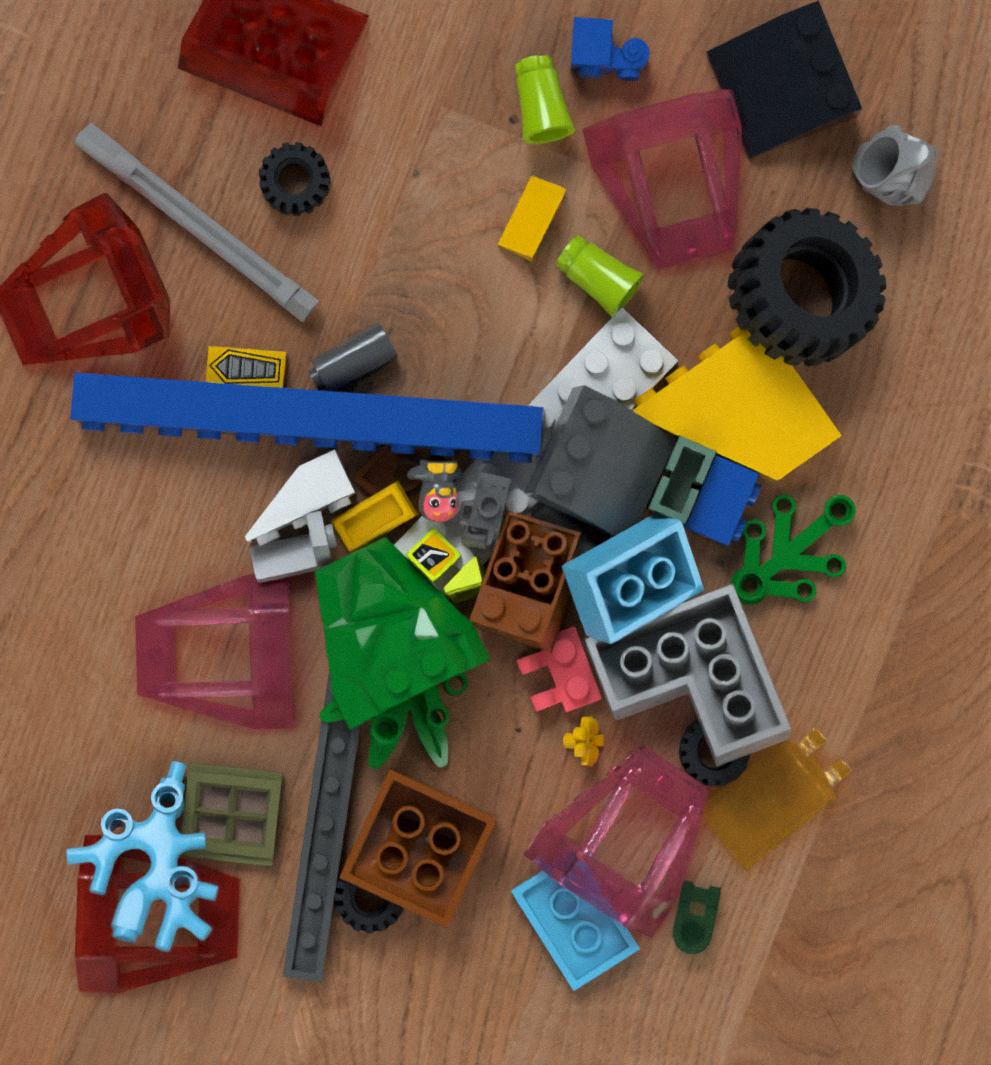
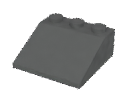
M586 385L574 387L524 494L610 537H614L639 523L677 439L618 401Z

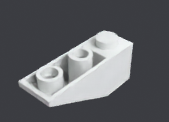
M336 450L306 462L296 469L246 534L247 542L252 543L257 540L259 546H262L281 537L278 530L292 524L296 530L308 525L306 514L318 512L325 508H328L329 512L333 513L352 504L349 497L356 495V492Z

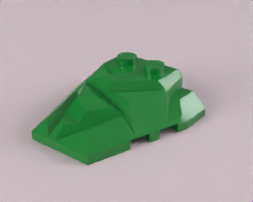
M386 537L315 571L321 621H323L326 641V656L331 677V692L349 730L452 677L456 678L491 660L474 625Z

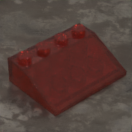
M203 0L181 40L178 69L322 127L338 94L368 22L369 15L332 0Z

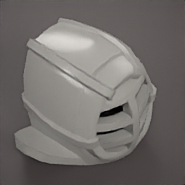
M898 125L888 126L886 130L875 134L870 142L860 144L854 156L852 170L863 186L862 190L869 195L880 199L890 206L917 205L929 194L936 171L937 147L902 132V128Z

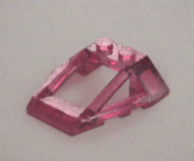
M732 89L685 95L622 112L582 129L593 170L658 269L734 249L742 125ZM723 133L725 193L711 140V135ZM695 136L713 213L659 228L640 150ZM622 159L626 160L639 214L611 162Z
M249 574L135 616L137 695L252 729L295 728L294 689H292L290 577L258 583L255 574ZM250 594L249 607L190 610ZM249 623L251 680L177 683L175 626ZM252 696L253 710L196 698Z
M642 745L609 771L603 780L587 792H582L559 814L555 813L545 821L524 852V856L561 886L631 930L653 937L673 908L682 887L704 813L709 788L656 752ZM632 787H635L678 815V819L639 886L593 857ZM612 791L580 847L578 842L567 836L566 833ZM671 864L660 894L655 891Z

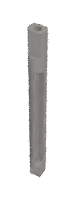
M92 123L80 131L75 139V145L125 184L134 188L263 289L274 301L297 319L304 322L313 313L319 300L292 279L287 278L145 167L140 160Z

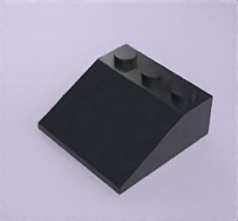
M819 0L782 14L706 52L749 160L856 118L862 110L861 103Z

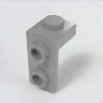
M321 511L306 514L309 534L269 542L262 546L255 545L250 548L255 577L258 583L316 571L333 563L330 548L337 547L332 524L324 525Z

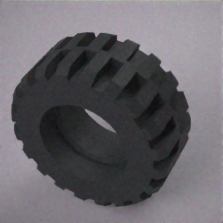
M805 208L802 212L793 209L785 211L780 217L775 216L742 246V250L735 256L732 262L734 271L728 277V288L734 290V293L728 298L731 309H737L739 316L735 320L741 330L743 328L748 330L751 334L748 340L755 347L761 344L766 348V355L775 360L779 356H783L784 362L789 365L798 366L804 361V365L808 367L817 366L823 361L830 362L838 358L866 337V334L879 321L878 314L884 309L886 299L880 293L887 289L886 277L879 273V269L883 265L879 255L874 256L870 250L873 244L867 236L862 238L856 232L858 227L850 221L845 224L840 222V216L830 211L820 215V210L817 208ZM783 260L802 261L815 268L823 276L832 295V311L830 316H818L808 313L791 300L782 282L781 265Z

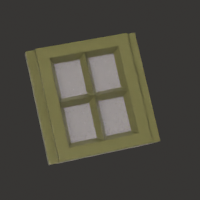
M189 763L181 834L204 832L206 848L186 851L180 857L273 866L283 772Z

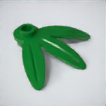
M420 693L412 697L400 719L402 733L408 711H410L422 746L433 763L441 768L448 763L446 732L444 727L433 730L425 724L424 714L427 708L423 694ZM334 699L320 712V719L323 722L344 720ZM436 710L432 711L430 714L431 720L436 724L442 723ZM386 724L378 725V734L382 737H389L390 728ZM400 738L389 746L377 745L371 739L369 750L370 768H380L392 754Z

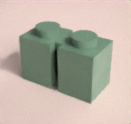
M679 436L663 470L670 474L669 478L665 476L660 478L646 511L682 521L683 525L686 524L699 493L698 490L690 489L692 484L696 486L703 484L716 451Z

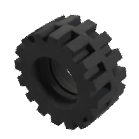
M699 720L689 725L681 737L679 747L680 760L688 775L697 782L708 786H723L738 779L747 768L750 754L729 761L716 768L708 767L702 763L698 755L699 744L705 738Z

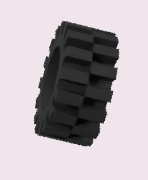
M289 142L283 143V147L279 149L273 148L270 151V156L268 158L264 157L262 169L259 168L260 189L270 206L278 209L282 214L287 215L290 213L294 216H301L300 213L304 212L309 214L313 212V208L316 206L320 207L324 203L323 199L329 193L330 175L327 165L321 154H318L313 147L309 145L308 147L303 146L300 142H295V145H289ZM291 165L304 167L310 176L307 188L297 194L288 193L280 186L282 171Z
M341 878L336 886L335 901L337 912L341 914L342 920L346 924L353 926L354 930L366 931V933L381 932L390 925H393L403 912V907L388 900L385 901L380 909L366 911L356 902L355 894L358 886Z

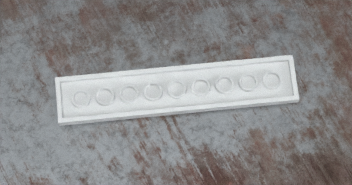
M621 308L616 316L607 322L528 405L544 407L545 410L542 453L572 388L586 385L632 410L636 406L634 400L650 388H653L678 362L625 309ZM493 453V460L476 459L465 470L462 477L454 482L457 485L459 502L458 512L455 516L446 522H432L421 516L394 546L450 600L444 590L447 583L473 557L477 556L481 564L484 565L492 556L499 534L495 533L492 547L489 550L462 545L461 538L464 526L457 525L462 501L473 500L475 497L476 488H473L474 480L479 479L480 472L511 478L500 526L501 531L508 510L525 516H531L528 510L538 500L525 495L524 492L540 457L532 456V463L508 461V454ZM465 506L462 521L469 522L472 511L471 507ZM433 528L461 554L435 583L406 556ZM472 528L471 530L473 532L487 534V531L475 528Z

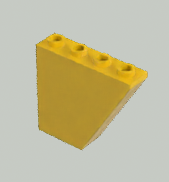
M737 327L729 333L732 341L722 348H719L717 343L700 353L697 356L700 363L689 371L685 365L665 378L669 385L658 393L653 388H650L634 400L637 407L632 411L676 439L682 436L716 451L715 456L717 455L759 473L760 477L773 483L842 436L792 365L786 364L783 356H779L775 360L766 355V348L761 344L755 347L748 340L751 334L746 328L741 330Z

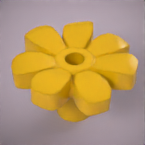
M592 716L582 717L581 726L575 727L573 733H565L563 737L564 747L574 749V756L581 757V765L592 767L597 762L600 754L597 747H604V734H598L600 725Z

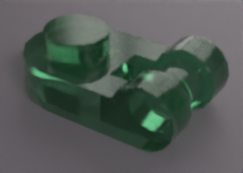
M682 879L672 927V938L675 945L681 951L687 954H697L709 946L714 930L721 887L709 885L708 889L694 886L693 881ZM691 901L705 904L703 915L689 913Z

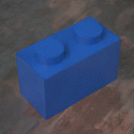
M717 455L714 456L686 524H684V530L724 547L729 546L731 540L738 542L746 524V521L741 519L746 504L753 507L762 486L756 483L759 473Z

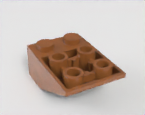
M508 510L469 621L481 631L552 652L565 614L570 591L562 565L577 557L582 533Z

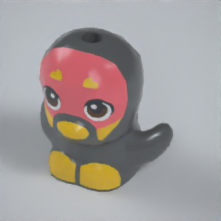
M420 459V465L410 469L407 474L410 480H422L418 500L419 512L428 521L446 522L452 519L458 512L457 485L454 484V480L462 477V470L457 466V461L452 459Z

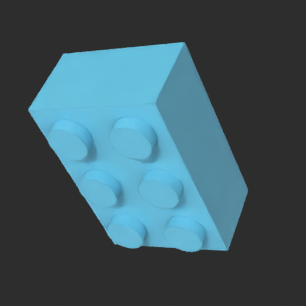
M656 513L562 565L585 634L609 644L616 642L704 591L682 521Z

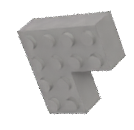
M733 584L683 602L612 644L592 637L585 639L588 653L614 721L688 694L716 766L791 738V727Z

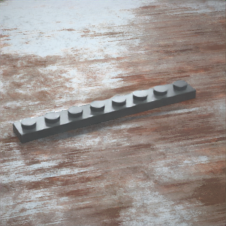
M330 670L328 675L324 708L334 699L332 696L330 685ZM345 720L335 722L321 721L283 977L322 982L361 730V725L349 730Z

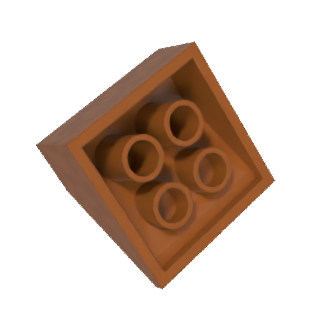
M391 767L339 878L447 928L496 824L497 816Z

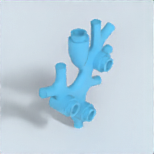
M177 761L171 762L167 778H161L160 784L152 791L151 802L153 811L147 820L136 822L123 809L110 810L102 818L101 828L103 836L97 843L87 847L66 849L68 865L87 862L95 865L96 870L89 891L98 895H105L115 861L119 855L130 849H140L148 854L151 861L150 870L145 876L134 882L123 894L111 928L114 929L112 936L125 942L135 943L136 938L142 935L152 902L160 899L165 901L167 909L155 948L170 952L176 931L181 927L188 929L202 941L209 936L213 928L197 917L189 905L196 898L215 902L219 891V886L198 881L197 875L192 869L185 866L178 867L177 864L179 856L184 852L206 848L204 832L181 834L176 828L175 820L184 811L183 793L186 785L182 783L187 767L185 764ZM166 801H173L175 803L170 808L162 806ZM116 828H125V831L122 834H113V831ZM182 884L190 886L186 892L176 890Z

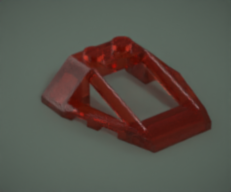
M103 193L72 209L63 218L64 222L55 232L48 234L39 244V249L26 262H22L0 285V314L22 365L138 353L170 337V298L140 229L108 193ZM79 233H82L87 245H92L42 267ZM106 256L128 308L57 339L35 287ZM123 327L126 334L123 337L83 345Z
M86 834L83 847L97 843L103 835ZM130 849L119 855L115 861L105 895H98L89 891L96 870L95 865L91 862L80 863L77 882L75 964L79 992L120 993L238 957L240 878L179 857L178 867L185 866L192 869L197 875L198 881L219 886V891L215 902L199 898L198 917L213 928L209 936L204 941L198 938L197 946H172L170 952L155 948V946H117V939L112 936L114 929L111 928L118 906L119 889H128L134 882L147 874L124 873V857L151 864L148 854L140 849ZM182 884L177 887V889L190 888V886L187 884ZM120 962H174L120 973Z

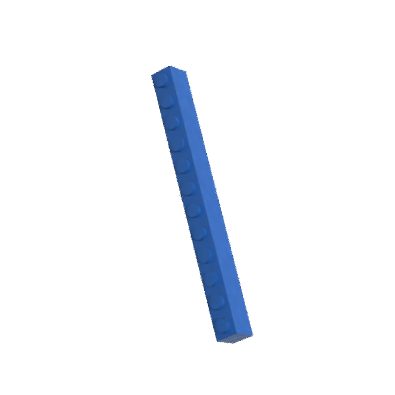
M74 373L70 419L82 423L81 429L89 431H105V425L120 426L121 433L143 434L144 428H158V435L168 437H182V430L197 431V438L220 440L221 433L236 434V441L259 443L260 436L275 437L274 444L298 446V439L314 440L313 447L337 449V442L353 443L352 450L375 452L376 445L392 446V453L415 454V448L431 449V456L454 457V451L470 452V459L493 460L494 453L508 454V461L532 463V456L541 457L545 410L544 407Z

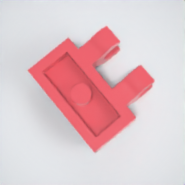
M575 626L558 632L552 652L541 650L516 660L521 675L547 666L553 680L554 688L530 696L535 711L561 702L566 713L602 699Z

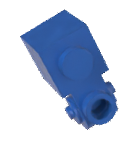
M574 17L570 72H578V77L586 79L601 78V74L617 73L618 80L638 81L640 80L641 71L648 62L649 47L642 39L631 38L625 42L622 49L618 48L612 42V19Z

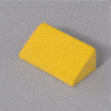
M531 176L497 245L532 262L566 195L567 189Z

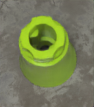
M535 55L521 59L519 63L515 64V69L518 76L516 78V85L522 116L523 142L526 144H543L570 136L576 131V128L568 112L560 87L558 73L553 66L552 57L549 55Z
M579 235L568 243L555 264L557 268L567 273V278L596 300L612 318L616 316L621 308L626 306L645 277L644 273L625 265L594 243H588Z

